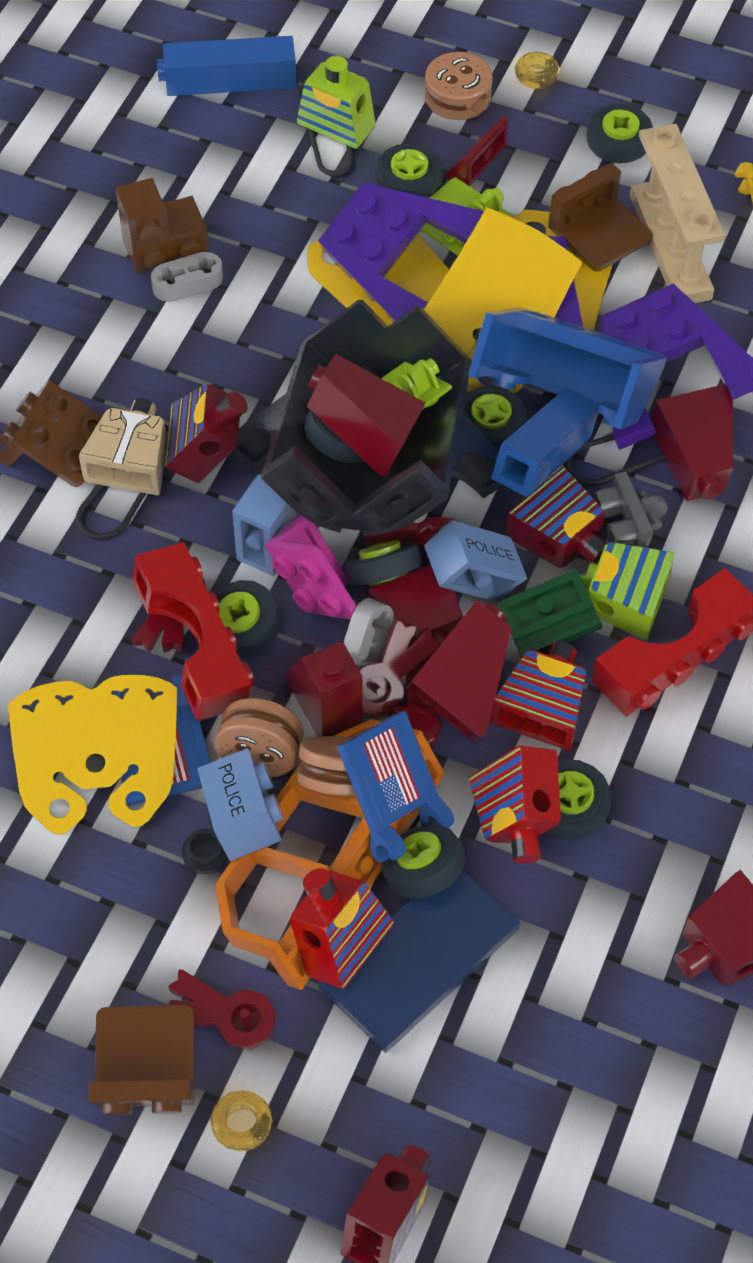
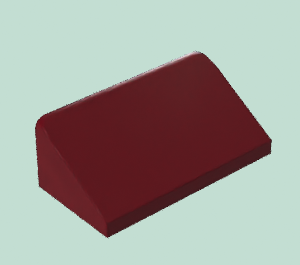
M502 116L484 132L445 174V178L450 181L456 177L470 186L507 146L508 118Z

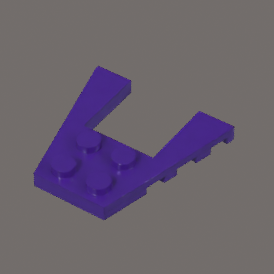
M363 182L319 238L318 242L329 257L350 278H353L372 301L374 300L394 322L415 306H421L424 309L428 304L423 299L383 278L423 225L428 223L455 239L466 243L484 211Z
M674 283L601 316L603 334L661 353L667 357L666 362L704 346L732 400L753 392V357ZM644 408L637 424L628 426L627 429L613 427L614 439L619 450L657 434L646 408Z

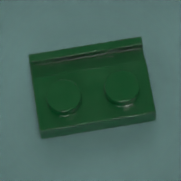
M577 569L497 602L499 610L507 617L505 623L512 627L511 637L521 658L526 651L534 650L545 653L550 651L555 641L569 643L602 629L601 620L594 609V605Z

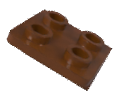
M612 162L598 170L589 172L585 177L569 186L561 187L551 197L548 227L558 237H565L567 246L593 271H601L646 246L652 241L653 236L652 231L617 199L621 171Z
M48 380L36 394L29 391L16 409L21 414L16 424L11 421L0 435V443L3 445L0 449V462L10 467L24 453L71 486L80 487L85 481L83 480L79 455L102 416Z
M188 1005L103 1007L97 1012L95 1082H89L88 1102L96 1108H101V1115L132 1114V1107L152 1106V1114L182 1113V1105H195L194 1012Z

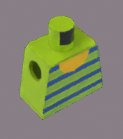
M341 56L329 57L326 62H322L315 69L303 86L297 124L358 149L375 128L369 82L366 78L348 71V63L345 58Z
M610 542L605 545L598 564L575 557L569 572L575 569L578 570L584 586L589 588V597L601 620L647 641L670 579L675 553Z

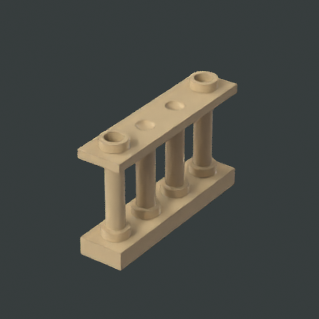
M677 124L640 130L639 138L652 168L649 182L631 185L630 198L639 220L653 233L652 241L649 244L667 286L674 283L694 303L712 300L714 288L702 262L704 245L724 242L726 235Z

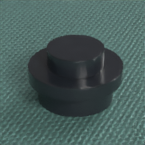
M211 829L194 831L187 837L182 846V857L185 865L191 871L198 874H211L223 867L228 858L215 832Z

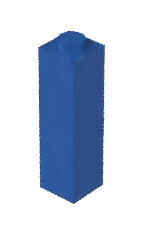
M293 35L164 43V59H157L159 82L166 81L167 96L297 88Z
M565 388L501 444L491 479L528 497L591 438L599 414L600 404Z

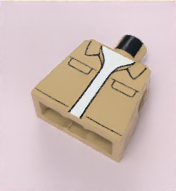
M138 398L133 401L130 411L116 408L106 410L79 455L83 480L85 482L159 496L164 471L167 437L164 419L160 416H155L157 408L153 402L148 399Z

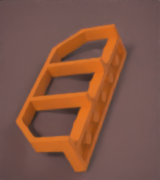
M371 719L334 736L353 738L382 721ZM413 729L436 788L444 777L445 772L422 732ZM296 769L276 797L284 818L276 822L279 832L301 801L363 818L352 832L343 849L329 867L268 848L269 846L232 860L215 883L222 930L232 946L268 958L288 986L302 990L310 978L305 973L291 925L278 942L240 929L234 899L235 894L256 864L304 878L314 869L323 868L360 879L370 888L382 870V862H377L372 855L371 832L357 796H336L309 790L298 783ZM420 807L390 824L399 836L409 830L420 813Z

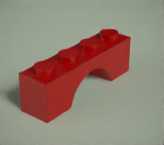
M184 542L135 555L132 581L147 613L164 615L178 620L193 633L197 640L199 649L184 663L180 684L197 722L223 714L231 703L248 698L250 689L254 686L252 671L246 662H241L236 652L237 644L232 629L229 626L224 627L219 616L220 608L217 597L213 591L208 592L203 583V571L196 556L191 557Z
M726 568L693 590L688 610V616L693 629L686 636L666 644L646 643L627 636L596 658L592 682L626 717L638 708L642 710L649 708L658 700L663 690L672 684L674 686L681 685L690 677L695 667L704 661L706 663L713 662L722 654L727 644L736 638L743 640L752 633L753 594Z

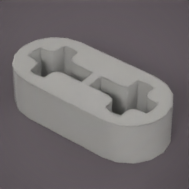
M200 252L158 265L151 274L153 294L161 301L172 302L213 290L223 281L222 261L214 253Z
M372 598L364 599L357 605L352 614L344 640V645L358 668L369 663L381 661L394 620L391 607Z

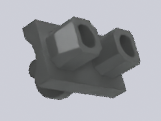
M627 472L615 474L613 486L594 492L593 499L603 509L605 513L604 518L618 515L620 521L607 525L608 542L648 548L646 542L653 535V530L662 527L660 518L668 509L665 499L658 495L649 496L647 490L639 491L636 494Z

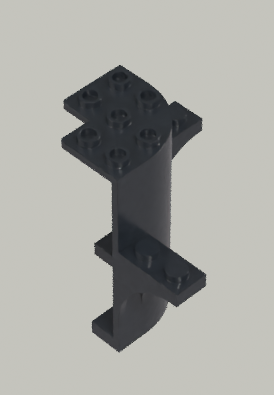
M357 300L303 340L286 394L239 428L238 443L232 451L252 472L264 466L261 479L298 514L320 527L341 533V529L344 528L362 530L363 536L385 534L401 529L448 500L452 476L469 485L483 498L504 486L491 479L499 450L463 413L469 380L468 373L472 360L421 306H415L387 326L363 300ZM335 354L354 364H362L372 368L380 378H383L404 362L415 365L421 359L424 361L432 359L439 368V373L435 376L452 386V389L439 397L435 404L421 411L386 477L376 473L365 461L352 464L332 459L316 449L306 437L304 425L310 411L307 405L314 390L308 388V384L317 367L322 365L327 368Z

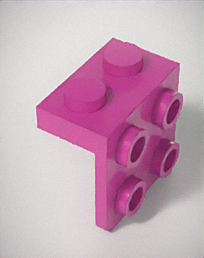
M297 514L264 545L272 557L271 564L274 570L287 581L294 592L292 594L294 602L303 611L351 620L356 605L344 587L349 582L347 576L316 525L300 514Z

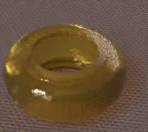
M529 52L518 59L515 66V74L519 82L526 87L542 89L551 86L557 80L559 66L557 61L547 53ZM532 69H540V70H543V71H538V72H537V71H533Z
M245 1090L230 1092L222 1097L213 1108L210 1120L212 1133L218 1142L229 1150L238 1152L252 1150L262 1144L270 1133L272 1125L271 1110L265 1100L254 1092ZM244 1109L252 1112L256 1117V1123L248 1131L235 1132L227 1126L228 1117L236 1110Z

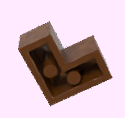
M153 178L115 187L123 243L136 273L155 269L163 263L196 253L209 252L207 227L193 195L163 203Z

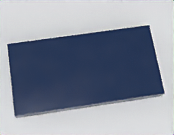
M464 870L446 889L425 898H412L391 917L395 924L345 989L319 982V989L385 1054L520 928V921Z

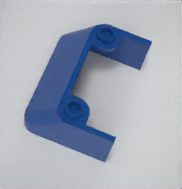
M524 308L486 312L468 376L475 379L490 376L493 377L492 384L510 390H515L516 384H530L556 394L567 388L599 403L598 412L605 416L604 423L618 429H627L628 426L637 424L663 372L667 357L656 351L543 313Z

